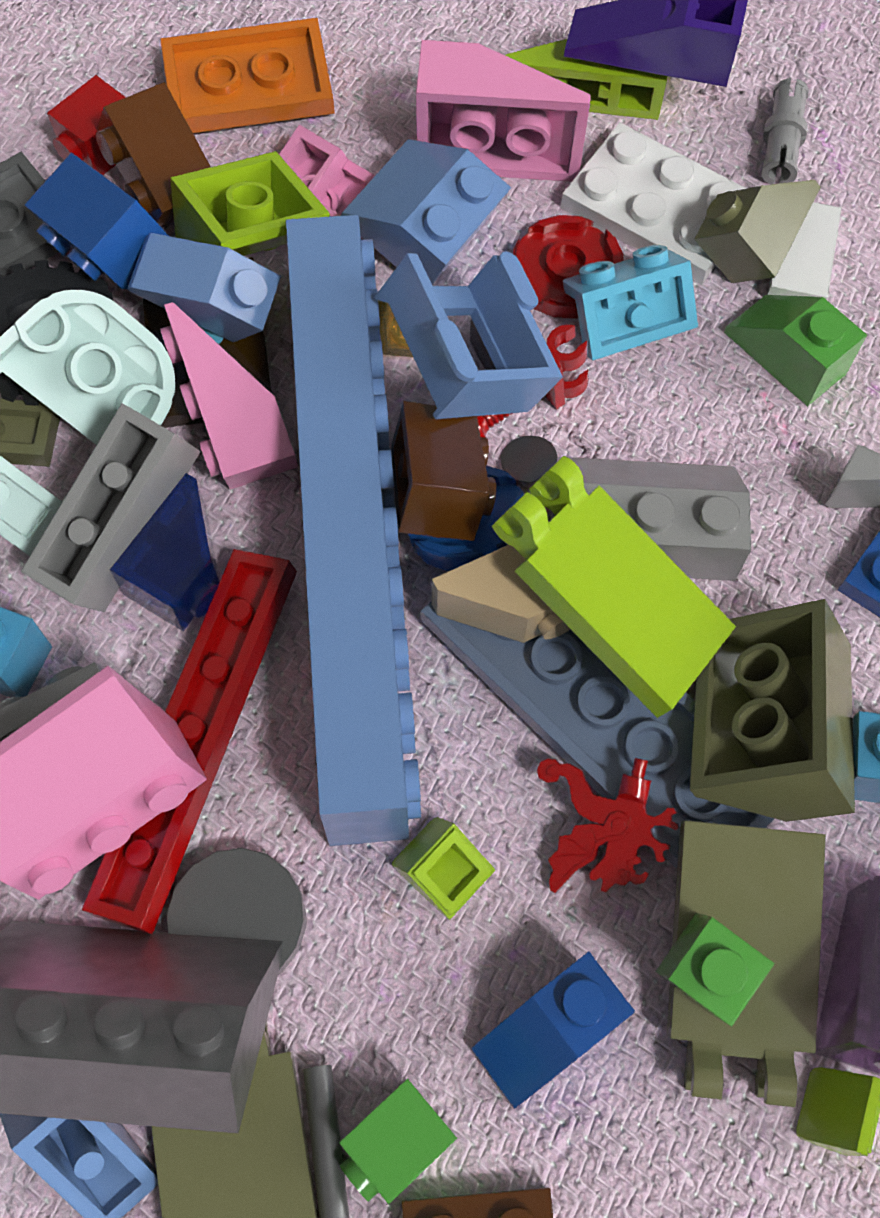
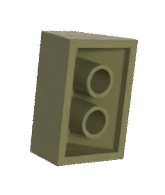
M821 599L729 619L736 626L696 679L690 791L697 798L785 822L855 813L851 644L827 601Z

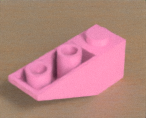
M175 303L165 304L164 306L171 325L161 328V334L172 363L175 364L183 361L190 382L180 385V389L191 419L195 420L203 417L210 439L201 441L199 444L211 477L222 474L231 490L297 468L296 456L275 396Z

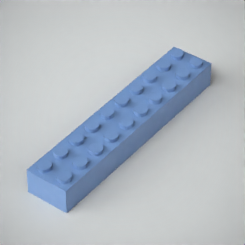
M359 215L286 219L319 813L329 846L409 840L408 819L421 818V794L418 760H403V754L416 753L412 692L398 693L400 691H410L409 654L404 620V596L399 561L397 514L394 503V481L389 444L387 398L384 385L383 351L380 339L378 300L373 299L377 294L373 239L361 240Z

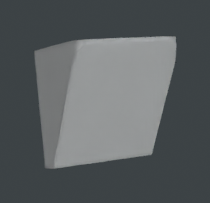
M858 445L841 472L825 506L830 508L880 507V454L865 446Z

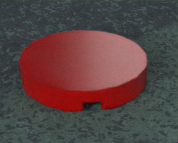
M557 215L539 220L530 226L528 233L521 240L520 238L518 239L513 249V255L520 261L538 297V304L534 310L554 318L577 319L575 299L564 292L563 280L579 275V269L590 263L609 261L615 264L624 261V254L616 237L607 229H605L604 234L600 229L593 227L594 221L582 216Z

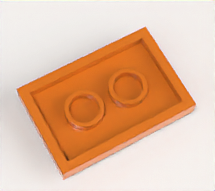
M318 18L160 38L167 87L192 133L335 114L333 94Z

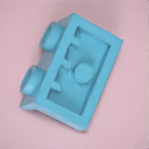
M664 245L642 247L633 252L632 259L615 264L609 261L587 264L579 269V275L563 280L564 292L575 299L582 343L587 341V357L591 360L600 359L698 327L691 261L669 250Z

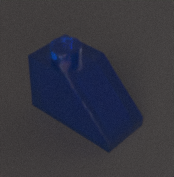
M187 473L110 569L124 596L183 632L194 617L200 618L207 613L220 583L206 505L197 479Z

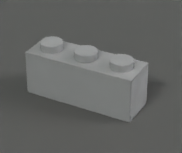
M122 403L21 572L73 605L105 612L201 451L173 432Z

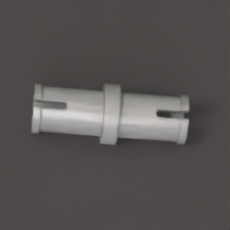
M791 78L781 80L776 84L773 91L772 116L767 119L763 133V140L767 144V149L761 171L762 178L769 184L775 183L777 167L782 168L780 183L793 182L798 174L799 147L804 144L808 129L804 113L809 93L808 86L800 79H796L794 96H789Z

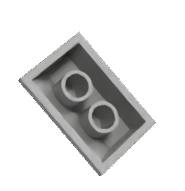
M568 457L581 470L586 493H591L600 485L689 578L736 580L751 552L750 492L734 466Z

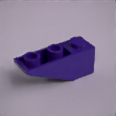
M615 0L575 9L564 50V57L727 87L741 37L748 0Z

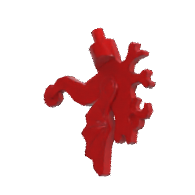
M546 759L540 762L537 768L539 779L551 783L558 782L560 776L566 777L570 786L571 801L578 814L589 821L596 822L574 825L571 834L559 836L558 850L548 858L553 869L549 878L550 891L558 892L579 869L594 861L599 847L606 842L608 843L604 858L589 873L591 880L596 881L599 878L603 880L601 891L608 892L614 884L625 886L629 882L635 885L645 883L649 873L636 874V871L633 869L635 864L642 862L641 858L637 856L639 847L647 845L653 848L656 861L662 863L666 860L663 853L665 850H669L671 845L657 840L653 836L651 829L654 826H667L673 830H678L680 827L678 823L672 820L673 815L677 813L675 808H667L657 816L647 813L646 804L652 781L644 778L647 760L634 759L631 775H622L616 800L595 795L586 780L583 770L571 763L560 764L557 759Z

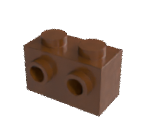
M160 83L103 107L95 134L103 157L110 165H117L127 183L124 186L125 192L137 200L161 227L173 222L174 214L170 177L210 168L211 166L166 83Z
M403 401L390 448L398 532L474 541L482 516L491 515L496 499L495 479L487 477L486 471L489 443L486 437H480L477 416L435 419L433 413L437 409L436 405Z

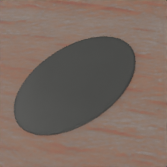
M532 435L522 436L511 441L504 448L501 455L503 470L508 472L515 480L521 482L538 481L558 460L556 449L551 442L545 438Z

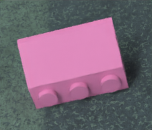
M110 666L102 669L0 742V881L38 900L46 894H51L64 888L70 883L74 874L102 854L120 848L129 840L133 832L160 813L179 806L186 799L189 792L207 780L176 721Z

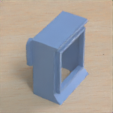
M510 252L493 255L468 286H432L418 254L407 253L373 298L389 304L437 407L433 413L435 419L529 412L563 378L530 310L537 306L538 297L520 261ZM447 316H471L496 370L477 369L458 327Z

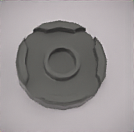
M245 848L217 851L192 865L176 885L167 911L168 934L283 941L278 975L286 969L300 950L307 925L303 895L293 875L268 854Z

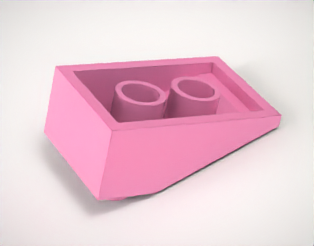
M436 40L421 41L416 89L417 141L468 149L499 177L569 182L574 180L580 172L590 108V94L479 43Z

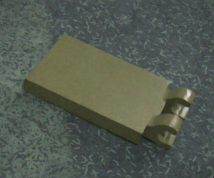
M680 821L672 947L693 916L699 913L712 916L775 963L732 1027L713 1016L670 983L666 1035L671 1039L687 1040L684 1089L691 1090L692 1097L722 1099V1055L758 1059L755 1076V1096L764 1098V1103L769 1105L796 1106L797 1074L794 1063V1051L816 1054L826 834Z
M266 1021L239 1134L151 1126L162 1218H318L293 1052L289 1051L271 1055L268 1024Z

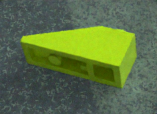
M567 39L505 55L590 94L589 112L659 119L667 83V76L564 57Z

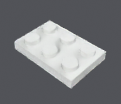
M619 122L562 193L560 208L574 216H582L594 221V227L603 232L607 229L616 239L635 249L651 245L666 246L669 250L691 261L692 278L695 282L702 285L716 266L694 240L706 217L707 209L717 194L746 188Z

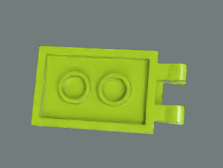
M563 456L529 488L530 493L526 492L492 527L500 539L514 547L526 559L515 570L517 575L658 718L673 710L736 626L600 485L587 494L581 470L570 458ZM545 507L555 514L549 523Z

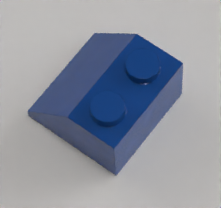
M72 152L24 205L42 222L36 232L55 250L65 256L72 249L67 257L88 277L96 281L103 274L122 290L128 288L146 235L155 233L169 236L137 200Z

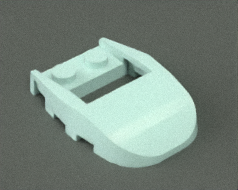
M66 290L54 293L36 303L0 336V374L3 372L95 445L98 444L122 403L159 425L163 423L171 408L172 398L175 394V373L172 361L165 347L158 338L122 307L103 295L86 290ZM0 456V535L30 556L63 500L61 501Z

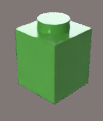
M696 913L655 972L713 1016L732 1027L775 963L712 916Z
M407 1078L339 1142L349 1155L340 1165V1168L368 1202L380 1193L385 1201L390 1204L457 1137Z

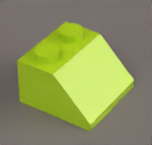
M277 151L170 177L175 237L228 247L243 256L260 251L273 250L287 244L286 219L330 217L329 211Z

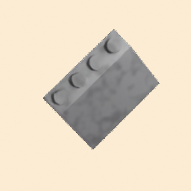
M19 921L10 922L0 931V1113L239 1134L280 969L283 941L168 934V932L154 931L151 935L129 929Z

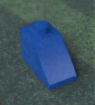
M588 951L530 997L475 1044L471 1050L513 1109H515L636 1011Z

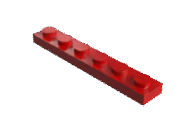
M233 549L165 711L176 721L207 780L189 792L186 799L179 806L160 813L133 832L129 840L120 848L105 853L82 911L109 922L153 934L297 574V570L290 560Z

